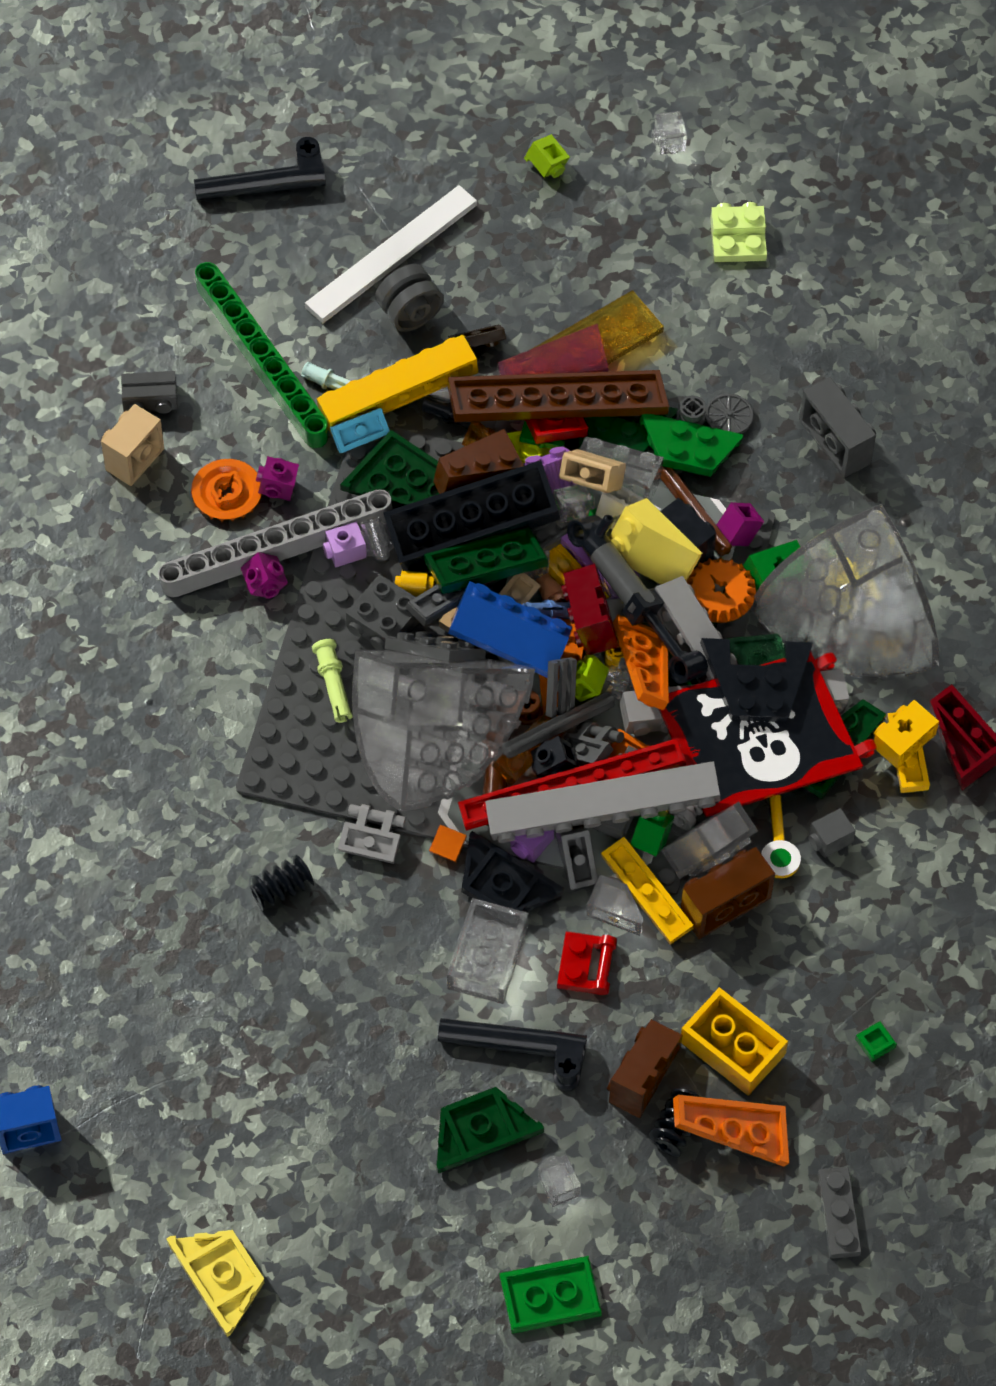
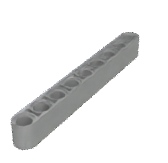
M374 490L167 562L158 571L162 590L169 597H178L243 574L241 567L257 552L277 556L279 561L322 547V543L326 542L325 531L353 522H357L361 533L385 525L387 523L384 512L393 510L391 496L385 490Z

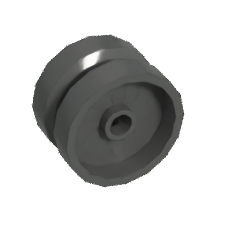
M418 264L405 265L392 272L382 281L375 293L377 303L388 314V318L398 331L404 332L415 330L425 325L434 318L444 303V295L436 284L431 282V277L426 270Z

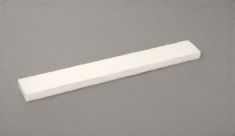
M458 185L306 301L305 308L324 324L476 207L477 200Z

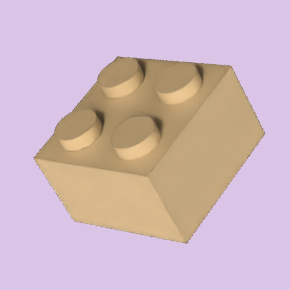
M136 404L129 411H124L118 423L111 430H107L101 439L105 470L132 486L164 450L161 420Z

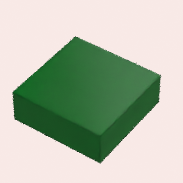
M881 1021L858 1033L855 1037V1040L871 1062L895 1049L897 1045Z

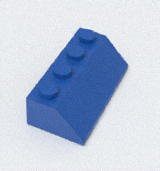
M469 581L456 608L448 634L548 678V661L561 659L572 627L561 619L551 618L542 614L534 607H526L517 603L510 596L497 594L483 584H475Z

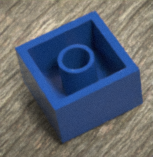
M36 1085L27 1088L23 1092H5L0 1094V1146L3 1154L62 1141L49 1086Z

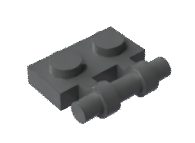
M586 721L576 726V734L567 732L563 738L573 745L578 764L583 766L607 759L613 751L610 744L623 742L624 733L617 731L615 727H600L596 722Z

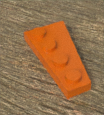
M617 615L613 625L637 699L649 707L664 710L669 703L668 649L651 627L643 624L632 626L626 617Z

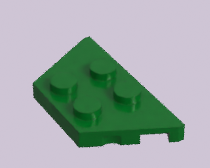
M642 414L640 417V424L646 428L648 433L647 440L650 447L654 450V457L658 465L711 477L717 471L719 465L726 461L731 451L741 444L743 434L659 415Z

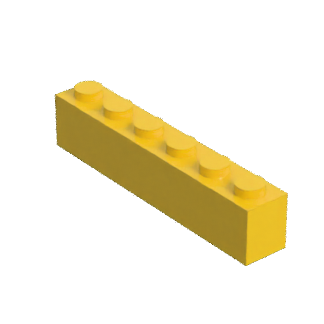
M464 335L456 338L452 337L440 345L422 350L417 355L401 359L394 365L375 370L364 378L352 380L341 388L325 392L317 398L318 408L325 416L331 433L330 427L377 408H381L383 414H386L447 387L448 377H464L477 374V358Z

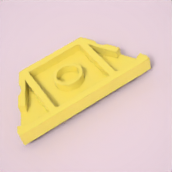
M233 1230L218 1231L215 1234L197 1233L194 1234V1237L176 1238V1236H170L166 1238L167 1244L226 1337L230 1336L265 1283L262 1274Z

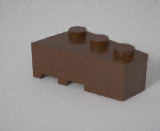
M502 429L440 457L433 482L439 494L524 465L505 429Z
M652 1019L646 1028L642 1026L637 1033L634 1046L630 1051H627L620 1067L608 1084L607 1090L610 1091L609 1103L641 1118L680 1050L683 1035Z

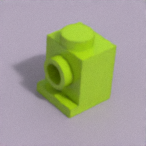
M552 134L534 141L524 157L526 162H532L544 178L550 175L553 178L559 177L565 171V165L570 158Z
M586 655L583 660L577 661L575 698L580 702L600 695L609 672V668L596 656Z

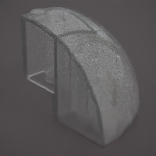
M882 504L834 525L805 543L772 571L754 596L755 601L751 610L769 634H774L784 644L785 641L813 642L811 652L814 659L829 652L834 653L837 662L834 663L835 667L833 670L843 669V673L846 676L862 678V675L879 676V679H887L891 675L905 674V676H909L938 666L939 645L937 631L925 589L907 547Z
M355 650L352 684L355 736L366 773L379 795L389 805L399 811L417 810L432 806V803L444 798L448 800L454 797V793L463 787H470L484 775L483 771L491 762H497L502 756V744L508 741L515 728H519L522 722L519 720L524 704H528L535 669L486 658L483 660L446 662L393 650Z

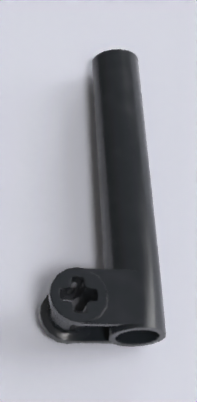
M303 137L298 140L296 144L297 166L194 179L196 200L326 186L319 143L312 137Z
M441 1018L438 1042L555 1058L554 1083L560 1090L571 1091L580 1082L582 1063L585 1059L587 1035Z

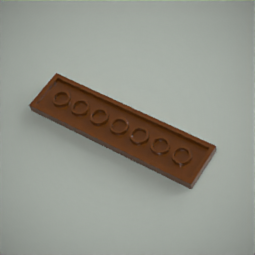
M660 370L448 377L447 383L455 422L640 416L642 414L668 415L669 404Z

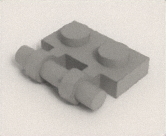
M350 804L348 815L358 817L356 824L344 823L338 850L394 864L401 835L392 833L391 829L393 826L404 828L406 817L396 815V812L386 810V812L371 809L370 805L362 804L357 806ZM372 820L383 823L381 830L367 827V821Z

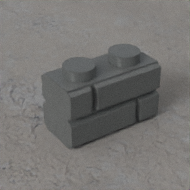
M175 371L121 374L123 411H129L134 404L146 411H157L158 413L178 410Z

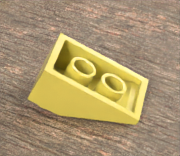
M647 498L626 506L609 536L610 540L634 571L659 584H664L681 576L687 582L702 555V552Z

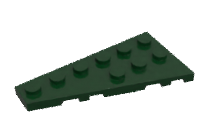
M390 430L340 484V490L358 496L374 490H385L391 496L392 506L399 508L439 494L433 482L438 461Z

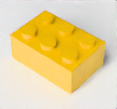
M720 987L681 1029V1034L683 1035L682 1044L747 1096L753 1092L786 1055L788 1040Z

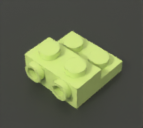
M747 202L740 207H732L729 203H720L716 207H712L710 220L714 262L766 261L764 206H758L754 202Z

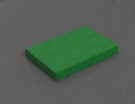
M589 1256L499 1273L512 1334L600 1317L602 1314Z

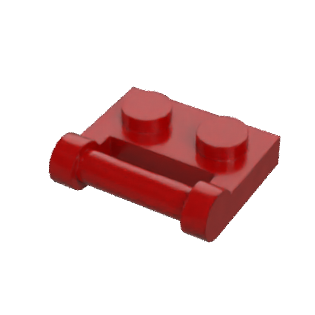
M566 931L557 989L597 995L609 994L610 983L608 982L612 952L617 946V938L610 935L594 936ZM593 948L601 949L597 978L595 981L588 980L592 950Z

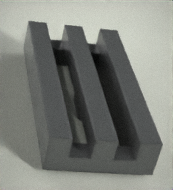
M572 657L548 661L546 716L554 718L556 715H561L575 708L577 660Z

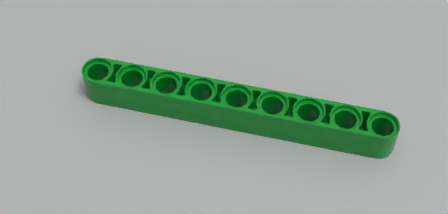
M211 262L199 264L195 269L198 293L304 442L312 448L323 447L328 441V424L325 416L219 268Z

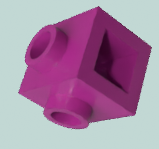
M267 456L265 467L259 465L256 481L261 482L258 493L270 498L290 501L299 464L282 458Z
M257 552L241 567L247 589L251 595L271 599L288 584L283 566L280 564L277 556Z

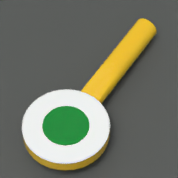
M776 795L770 797L773 842L767 844L761 854L775 872V878H788L798 871L801 855L796 846L785 841L781 796Z

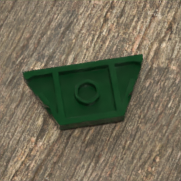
M497 1087L444 1106L440 1112L437 1173H442L544 1133V1126L541 1122H536L524 1112L525 1110L516 1102H511L507 1095Z

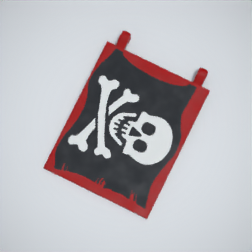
M810 651L787 722L731 720L715 679L669 693V703L664 710L659 709L671 739H679L686 765L690 766L713 761L715 764L721 801L715 802L716 805L713 807L702 808L705 817L862 769L863 764L860 758H869L874 755V750H876L877 746L872 739L854 746L820 672L832 670L835 667L834 663L837 662L834 653L829 652L814 659ZM782 658L762 664L761 666H785V660Z

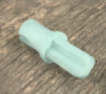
M307 362L301 372L302 378L321 385L322 389H327L328 387L336 390L350 382V380L334 374L332 369L326 370L311 362Z

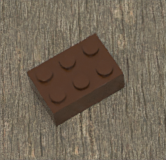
M754 847L749 851L742 850L738 852L731 861L724 865L722 863L715 865L707 875L700 879L695 877L689 880L683 888L681 910L694 925L692 930L698 939L705 937L771 899L775 872L757 847Z

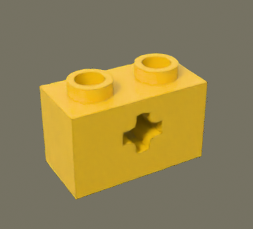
M915 700L908 706L902 705L895 712L891 721L888 723L883 722L875 730L874 742L877 746L876 751L898 769L936 735L939 721Z

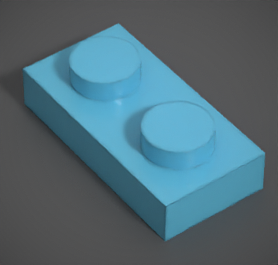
M381 408L330 427L339 453L386 436L390 431Z

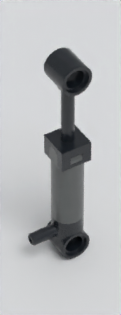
M592 515L571 521L567 527L570 542L576 547H582L593 564L596 565L599 572L625 605L622 612L631 625L634 626L648 622L673 657L668 663V671L672 680L682 684L704 677L708 671V663L705 656L697 650L687 652L680 648L656 615L665 602L654 588L647 589L607 536L606 533L614 522L613 517L605 515L602 519L597 515Z

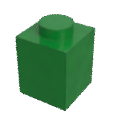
M660 811L657 816L651 818H641L640 815L631 846L656 857L666 845L675 816L668 814L666 811Z

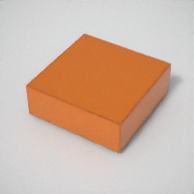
M440 825L429 852L456 863L467 835Z

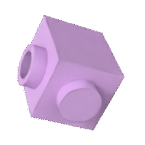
M357 522L325 531L326 542L322 543L323 550L327 559L332 558L335 568L366 558V543Z

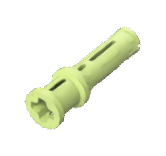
M323 639L317 641L312 646V651L317 655L319 662L317 670L325 679L335 721L338 723L346 722L347 718L349 720L352 718V713L340 674L343 668L342 662L337 658L335 650L337 648L336 641L334 639Z

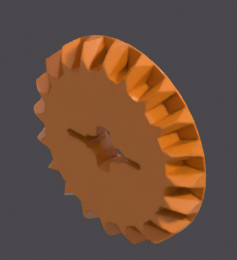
M220 459L205 465L198 471L191 486L195 507H198L202 514L208 515L211 520L217 518L223 522V520L230 519L233 522L238 517L244 519L247 513H253L254 507L259 505L262 494L258 493L261 482L256 481L257 472L247 463L236 459ZM231 486L232 493H227L223 497L221 489L226 490Z
M720 557L717 560L709 558L704 563L699 562L687 580V584L693 588L695 597L700 605L708 612L711 622L726 623L739 619L750 610L755 601V579L752 578L750 570L747 571L742 563L737 564L733 559L723 560ZM715 584H718L720 587L725 585V594L720 591L714 592Z

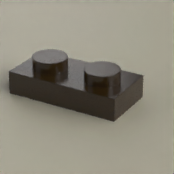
M499 324L448 336L449 339L464 335L472 351L475 346L493 347L499 345V341L506 339L505 329Z

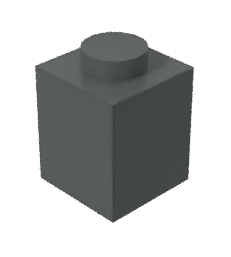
M840 808L812 822L808 839L815 851L819 850L825 858L853 844L856 830Z

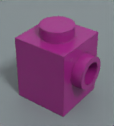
M731 502L716 525L732 546H749L763 525L764 520L751 503Z

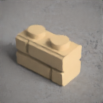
M579 449L564 452L559 479L568 482L573 481V483L610 493L621 490L626 463Z

